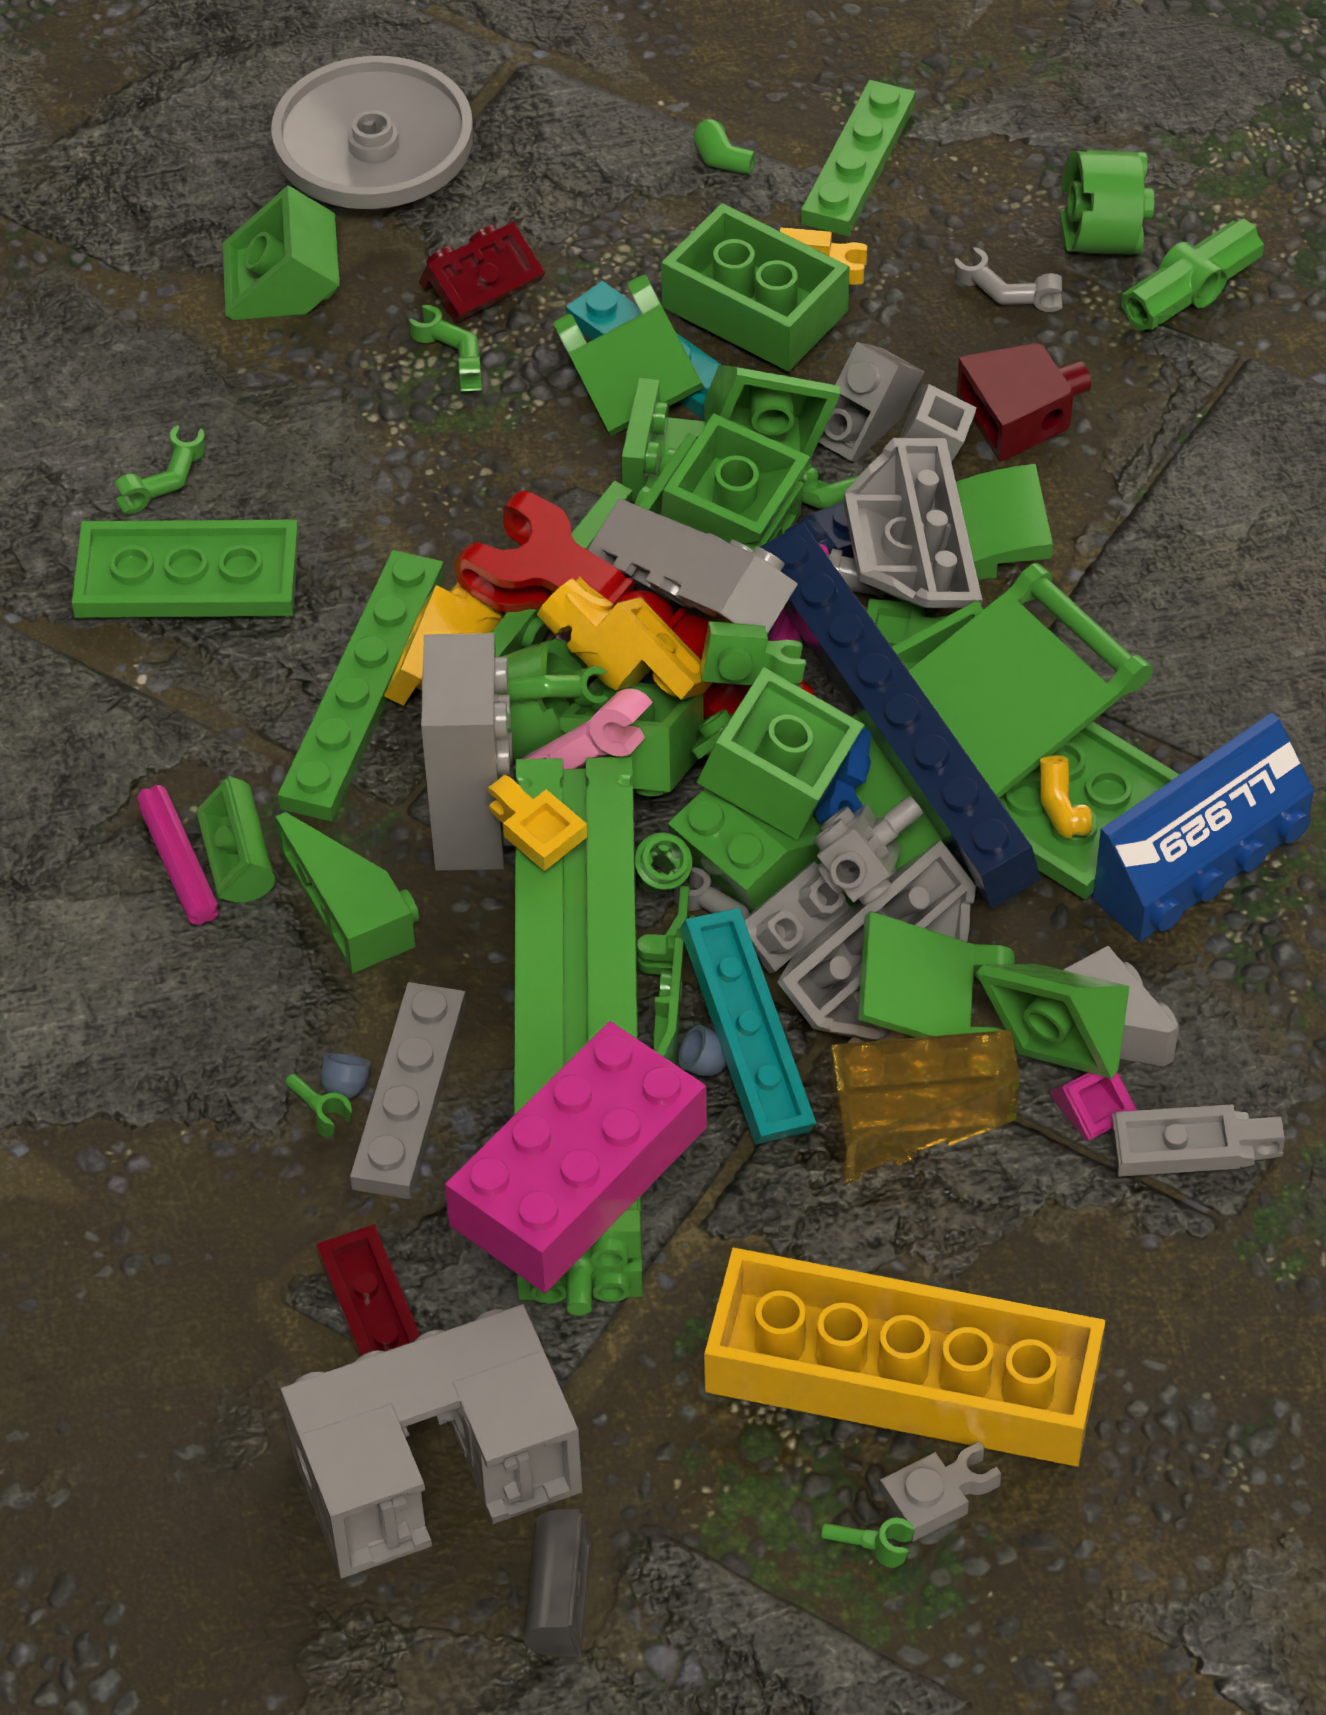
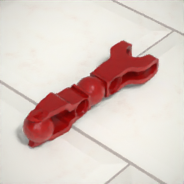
M519 491L506 502L503 508V526L506 534L520 545L519 548L500 550L480 542H475L467 546L454 560V572L459 585L469 594L497 611L520 612L528 609L540 610L541 606L559 587L573 578L576 581L579 577L591 588L612 602L614 606L619 602L642 598L696 656L702 660L708 620L696 615H689L683 608H680L674 614L672 606L659 594L647 590L634 591L635 581L633 579L626 578L612 564L574 541L571 536V524L564 510L534 493ZM804 679L798 683L803 690L812 695L815 694L813 688ZM713 682L703 693L704 715L709 718L722 709H726L730 715L736 712L752 685Z

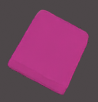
M1083 1072L1049 1090L1054 1102L1085 1141H1089L1112 1129V1114H1115V1112L1137 1111L1118 1072H1116L1112 1079Z

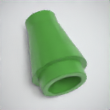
M656 833L645 838L638 846L635 854L636 881L638 885L649 893H657L681 885L688 878L692 869V855L686 843L679 837L669 833ZM651 865L658 866L663 872H656Z

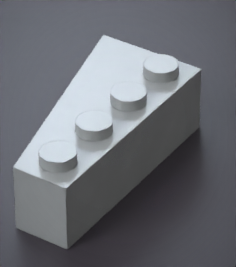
M621 498L617 500L588 548V551L620 570L626 578L633 579L635 581V589L647 590L663 597L672 606L674 613L683 608L687 611V614L696 615L708 621L766 626L767 634L798 583L781 572L785 563L760 547L756 546L752 550L732 539L728 543L711 533H703Z

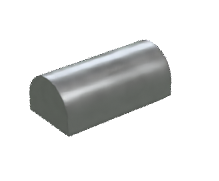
M579 1509L547 1511L536 1520L524 1643L534 1652L546 1656L578 1657L582 1651L592 1541L583 1514H580Z

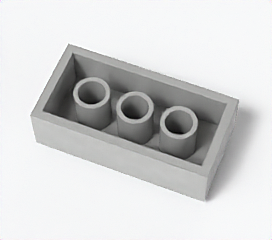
M495 633L424 635L421 728L435 871L504 869V846H514L504 837L503 823L488 808V805L496 800V798L488 793L490 785L504 774L516 782L515 769L510 767V765H513L512 731H508L511 728L510 694H499V692H508L507 657H496Z

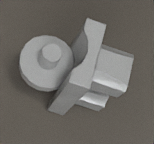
M812 862L752 911L744 920L754 949L760 957L763 966L770 974L776 972L851 907L846 902L845 895L842 892L838 894L833 891L822 877L818 864Z

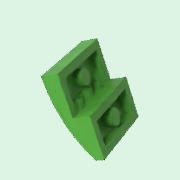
M1036 464L998 469L956 482L978 580L997 578L998 563L1052 559L1053 542Z

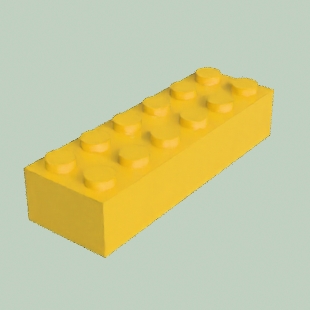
M733 1247L704 1353L705 1392L966 1445H973L980 1441L986 1449L1079 1467L1100 1363L1105 1320Z

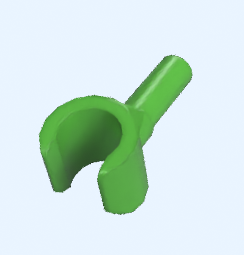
M292 1073L287 1077L285 1084L315 1112V1126L319 1134L324 1137L334 1135L335 1125L325 1116L329 1113H337L347 1123H351V1103L343 1094L336 1092L325 1095L318 1094L297 1074Z
M903 1518L888 1519L882 1524L879 1531L861 1530L824 1523L821 1538L873 1550L875 1559L881 1565L895 1568L906 1561L909 1550L903 1547H895L887 1539L909 1542L915 1533V1529L909 1521Z

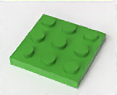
M1093 721L1051 755L1064 756L1069 759V796L1071 807L1087 805L1092 811V832L1088 836L1072 835L1071 840L1057 834L1041 804L1040 765L999 798L1032 845L1038 870L1085 900L1094 892L1101 828L1180 775Z

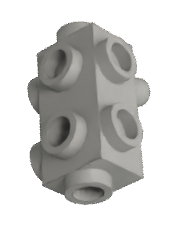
M908 796L881 818H878L868 803L854 813L846 806L820 826L822 832L813 839L820 849L817 857L822 863L818 865V869L833 891L838 894L845 891L852 902L859 899L863 906L882 895L892 885L889 879L897 873L895 865L902 851L895 838L899 836L901 831L923 815V811L916 801Z

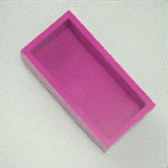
M609 1021L445 1183L449 1226L543 1293H546L707 1128L706 1085Z

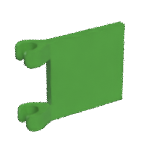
M641 275L628 282V287L642 314L588 343L586 342L572 314H567L554 321V326L610 436L628 428L639 378L660 380V402L669 403V406L705 388L646 275Z
M870 911L865 915L858 1020L964 1052L979 1065L985 1067L994 1066L998 1062L999 1054L1005 1056L1010 1053L1011 1036L1008 1031L1000 1028L971 1027L973 975L979 979L976 973L982 965L1014 964V952L1012 949L1001 945L972 944Z

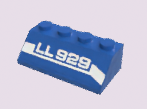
M1271 712L1101 828L1093 900L1139 942H1142L1157 930L1166 931L1178 922L1183 912L1200 900L1206 902L1213 899L1223 889L1227 881L1243 870L1245 872L1254 870L1264 861L1270 851L1285 841L1287 843L1294 842L1307 830L1311 821L1310 810L1314 789L1280 719Z

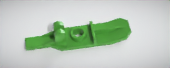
M689 886L680 887L678 915L666 935L647 934L641 936L637 941L639 970L645 974L661 975L659 997H655L654 1051L677 1065L686 945L680 928L689 916Z

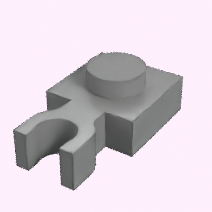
M980 1441L962 1450L958 1455V1459L946 1467L937 1453L934 1452L880 1479V1493L896 1518H903L913 1525L915 1533L911 1539L912 1542L967 1515L969 1501L965 1495H982L1000 1486L1001 1472L997 1467L984 1474H976L969 1469L970 1466L983 1461L984 1447Z

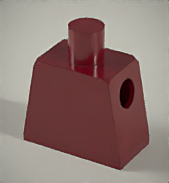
M1037 343L971 354L959 358L957 396L960 400L977 408L973 421L999 462L1007 460L1066 431L1071 425L1073 396L1091 390L1090 374L1082 361L1058 368L1045 347Z

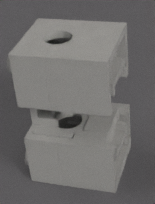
M524 1304L507 1310L494 1309L487 1311L470 1323L446 1331H429L418 1337L415 1342L386 1352L372 1351L366 1353L354 1363L325 1373L311 1372L305 1374L293 1384L280 1388L291 1452L341 1579L432 1546L430 1535L425 1526L421 1491L425 1490V1485L405 1438L410 1436L407 1426L436 1416L440 1425L450 1422L492 1525L582 1493L578 1427Z

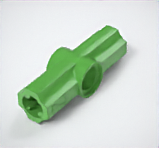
M1243 218L1238 222H1230L1195 246L1189 242L1176 244L1163 258L1159 270L1122 293L1121 307L1126 312L1129 323L1141 332L1146 329L1153 330L1190 304L1197 308L1209 306L1221 294L1229 278L1263 256L1264 243L1259 238L1256 227Z

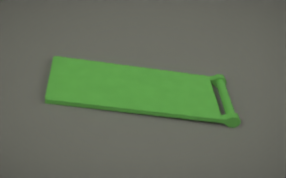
M1034 563L1019 575L1015 583L1005 593L912 667L909 672L999 799L1040 765L1041 758L1054 754L1120 698L1144 686L1153 674V667L1141 655L1132 656L1052 583V575L1040 563ZM1034 599L1040 601L1116 671L1114 677L1106 683L1022 604ZM856 714L852 716V718L861 722ZM871 737L869 748L870 769L866 776V783L856 787L855 793L863 806L868 803L878 818H881L906 797L910 796L913 799L914 797ZM815 810V812H814V814L812 815V817H814V818L817 820V818H816V810ZM924 812L923 815L901 831L899 836L895 838L902 848L895 868L898 870L935 842L941 840L945 843ZM842 891L849 906L853 905L855 902H852L845 891Z

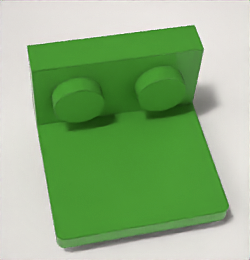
M638 379L623 448L622 485L633 490L631 501L636 500L644 486H653L658 478L660 463L668 449L672 447L677 450L688 432L699 436L705 427V421L668 417L669 403L660 402V380Z

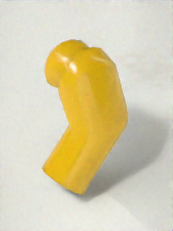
M1046 756L1041 758V804L1057 834L1071 840L1072 835L1088 836L1092 832V811L1087 805L1071 807L1069 796V759L1064 756Z

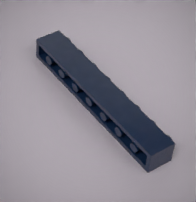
M802 522L762 545L760 548L770 552L785 563L781 572L798 583L785 604L784 611L860 721L865 724V728L871 731V737L960 866L974 882L976 889L989 908L993 909L1039 882L1041 878L1032 845L805 523Z

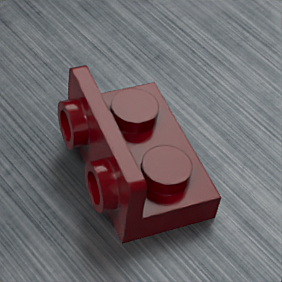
M513 221L499 229L494 224L482 228L469 239L470 243L456 250L450 245L436 251L426 260L427 266L419 283L424 291L434 287L454 322L457 323L541 281L546 272Z

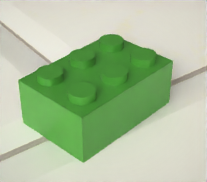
M721 203L661 262L662 307L789 372L848 312L850 266Z

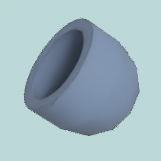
M696 1025L689 1030L679 1052V1064L682 1069L700 1076H714L724 1070L727 1063L715 1030L703 1025Z
M326 1053L323 1056L321 1067L322 1086L327 1093H340L350 1099L364 1089L368 1081L371 1062L354 1055Z

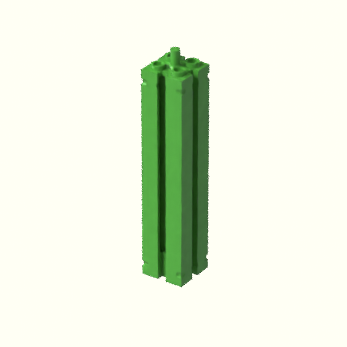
M632 757L586 758V769H563V758L516 759V783L522 790L534 799L547 789L587 823V838L546 871H543L516 847L514 1115L609 1021L638 1039L635 824ZM641 1196L546 1293H543L517 1274L519 1300H535L540 1303L550 1304L567 1299V1311L572 1315L581 1316L590 1313L592 1310V1293L593 1298L604 1302H617L630 1297H643Z

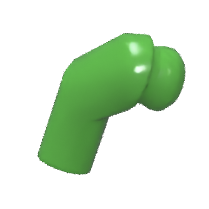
M705 119L696 126L694 143L706 165L746 175L752 174L756 161V151L731 146L724 126L716 120Z

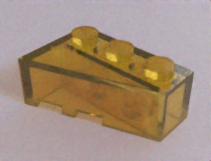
M1012 1030L831 1045L830 1088L844 1186L862 1179V1172L891 1161H894L897 1166L913 1160L914 1152L943 1141L949 1146L1016 1120L1020 1076Z

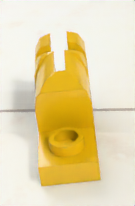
M579 577L576 581L572 578L559 587L537 613L538 617L555 635L562 632H571V640L567 643L568 650L571 653H575L588 667L598 666L606 670L605 674L596 676L606 686L616 691L635 686L651 669L654 671L652 676L656 684L663 691L671 696L678 697L680 700L703 694L713 683L702 682L700 673L701 660L642 598L619 602L614 606L612 602L591 588Z
M458 582L451 591L436 585L416 617L384 697L404 706L415 688L422 690L424 635L491 633L503 618L502 611L491 608L469 594Z

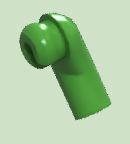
M809 464L798 480L804 483L802 503L820 510L843 501L844 492L860 475L827 483L818 480V470Z

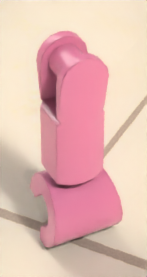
M637 689L618 691L592 716L591 720L532 751L522 759L563 758V769H583L586 767V758L605 757L608 754L621 757L629 755L645 739V736L639 727L628 725L633 723L653 702L645 693Z

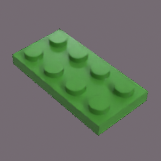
M298 520L81 521L72 597L74 617L293 616L299 544Z

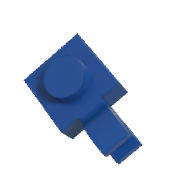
M862 728L816 809L818 823L823 824L846 806L853 813L863 806L855 793V788L866 783V776L870 769L869 748L871 731Z

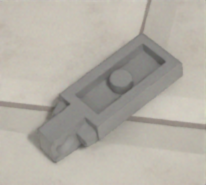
M1234 1104L1123 1111L1112 1114V1133L1118 1177L1240 1169V1167L1254 1165L1255 1160L1282 1157L1285 1136L1282 1118L1249 1119L1247 1112L1235 1111Z

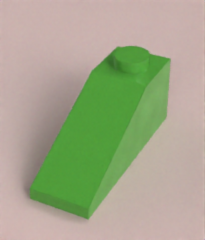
M287 812L275 816L280 852L352 974L416 947L413 923L419 921V913L414 899L407 889L399 891L386 870Z

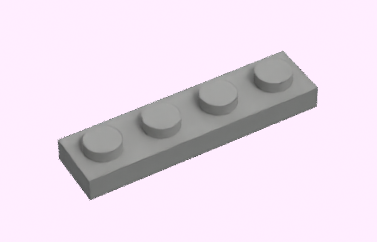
M411 982L407 983L350 1175L352 1190L411 1200L465 1012V991Z

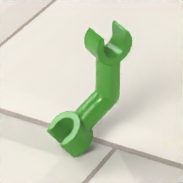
M422 305L424 323L409 319L411 338L420 343H431L438 340L458 349L461 392L482 390L479 340L477 336L472 332L442 320V313L438 308Z
M179 425L172 428L170 432L172 456L167 471L143 479L136 474H127L114 482L122 495L116 498V501L124 514L140 512L148 505L150 499L179 490L184 486L192 461L200 459L205 453V437L202 428L199 430L197 438L192 442L180 441Z
M593 666L577 670L572 675H537L508 678V692H499V694H510V703L539 698H572L577 704L582 706L594 705L606 701L608 697L592 695L587 688V680L591 676L605 674L607 671L601 667Z

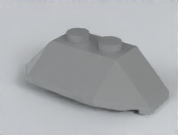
M893 438L885 446L882 454L868 465L844 492L843 496L859 581L903 602L925 608H964L977 600L982 604L981 591L946 438Z
M941 840L935 842L900 867L897 873L889 879L892 885L882 895L865 906L858 899L850 906L851 908L792 957L777 983L813 1029L852 1038L855 1036L861 1040L874 1043L891 1031L890 1029L858 1020L865 915L870 911L962 941H968L970 905L974 903L976 885Z

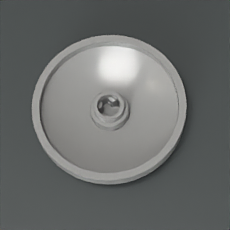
M392 56L349 58L333 62L312 71L292 85L283 95L274 111L271 125L275 159L285 177L299 190L315 199L332 205L355 209H379L400 206L434 193L458 174L466 163L473 145L471 108L459 86L445 74L431 66L414 60Z

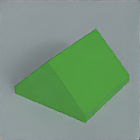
M1040 964L982 965L976 974L1006 1031L1009 1032L1011 1041L1019 1055L1113 1078L1119 1068L1130 986Z

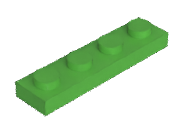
M873 80L868 81L801 209L802 225L849 237L915 108L916 91Z

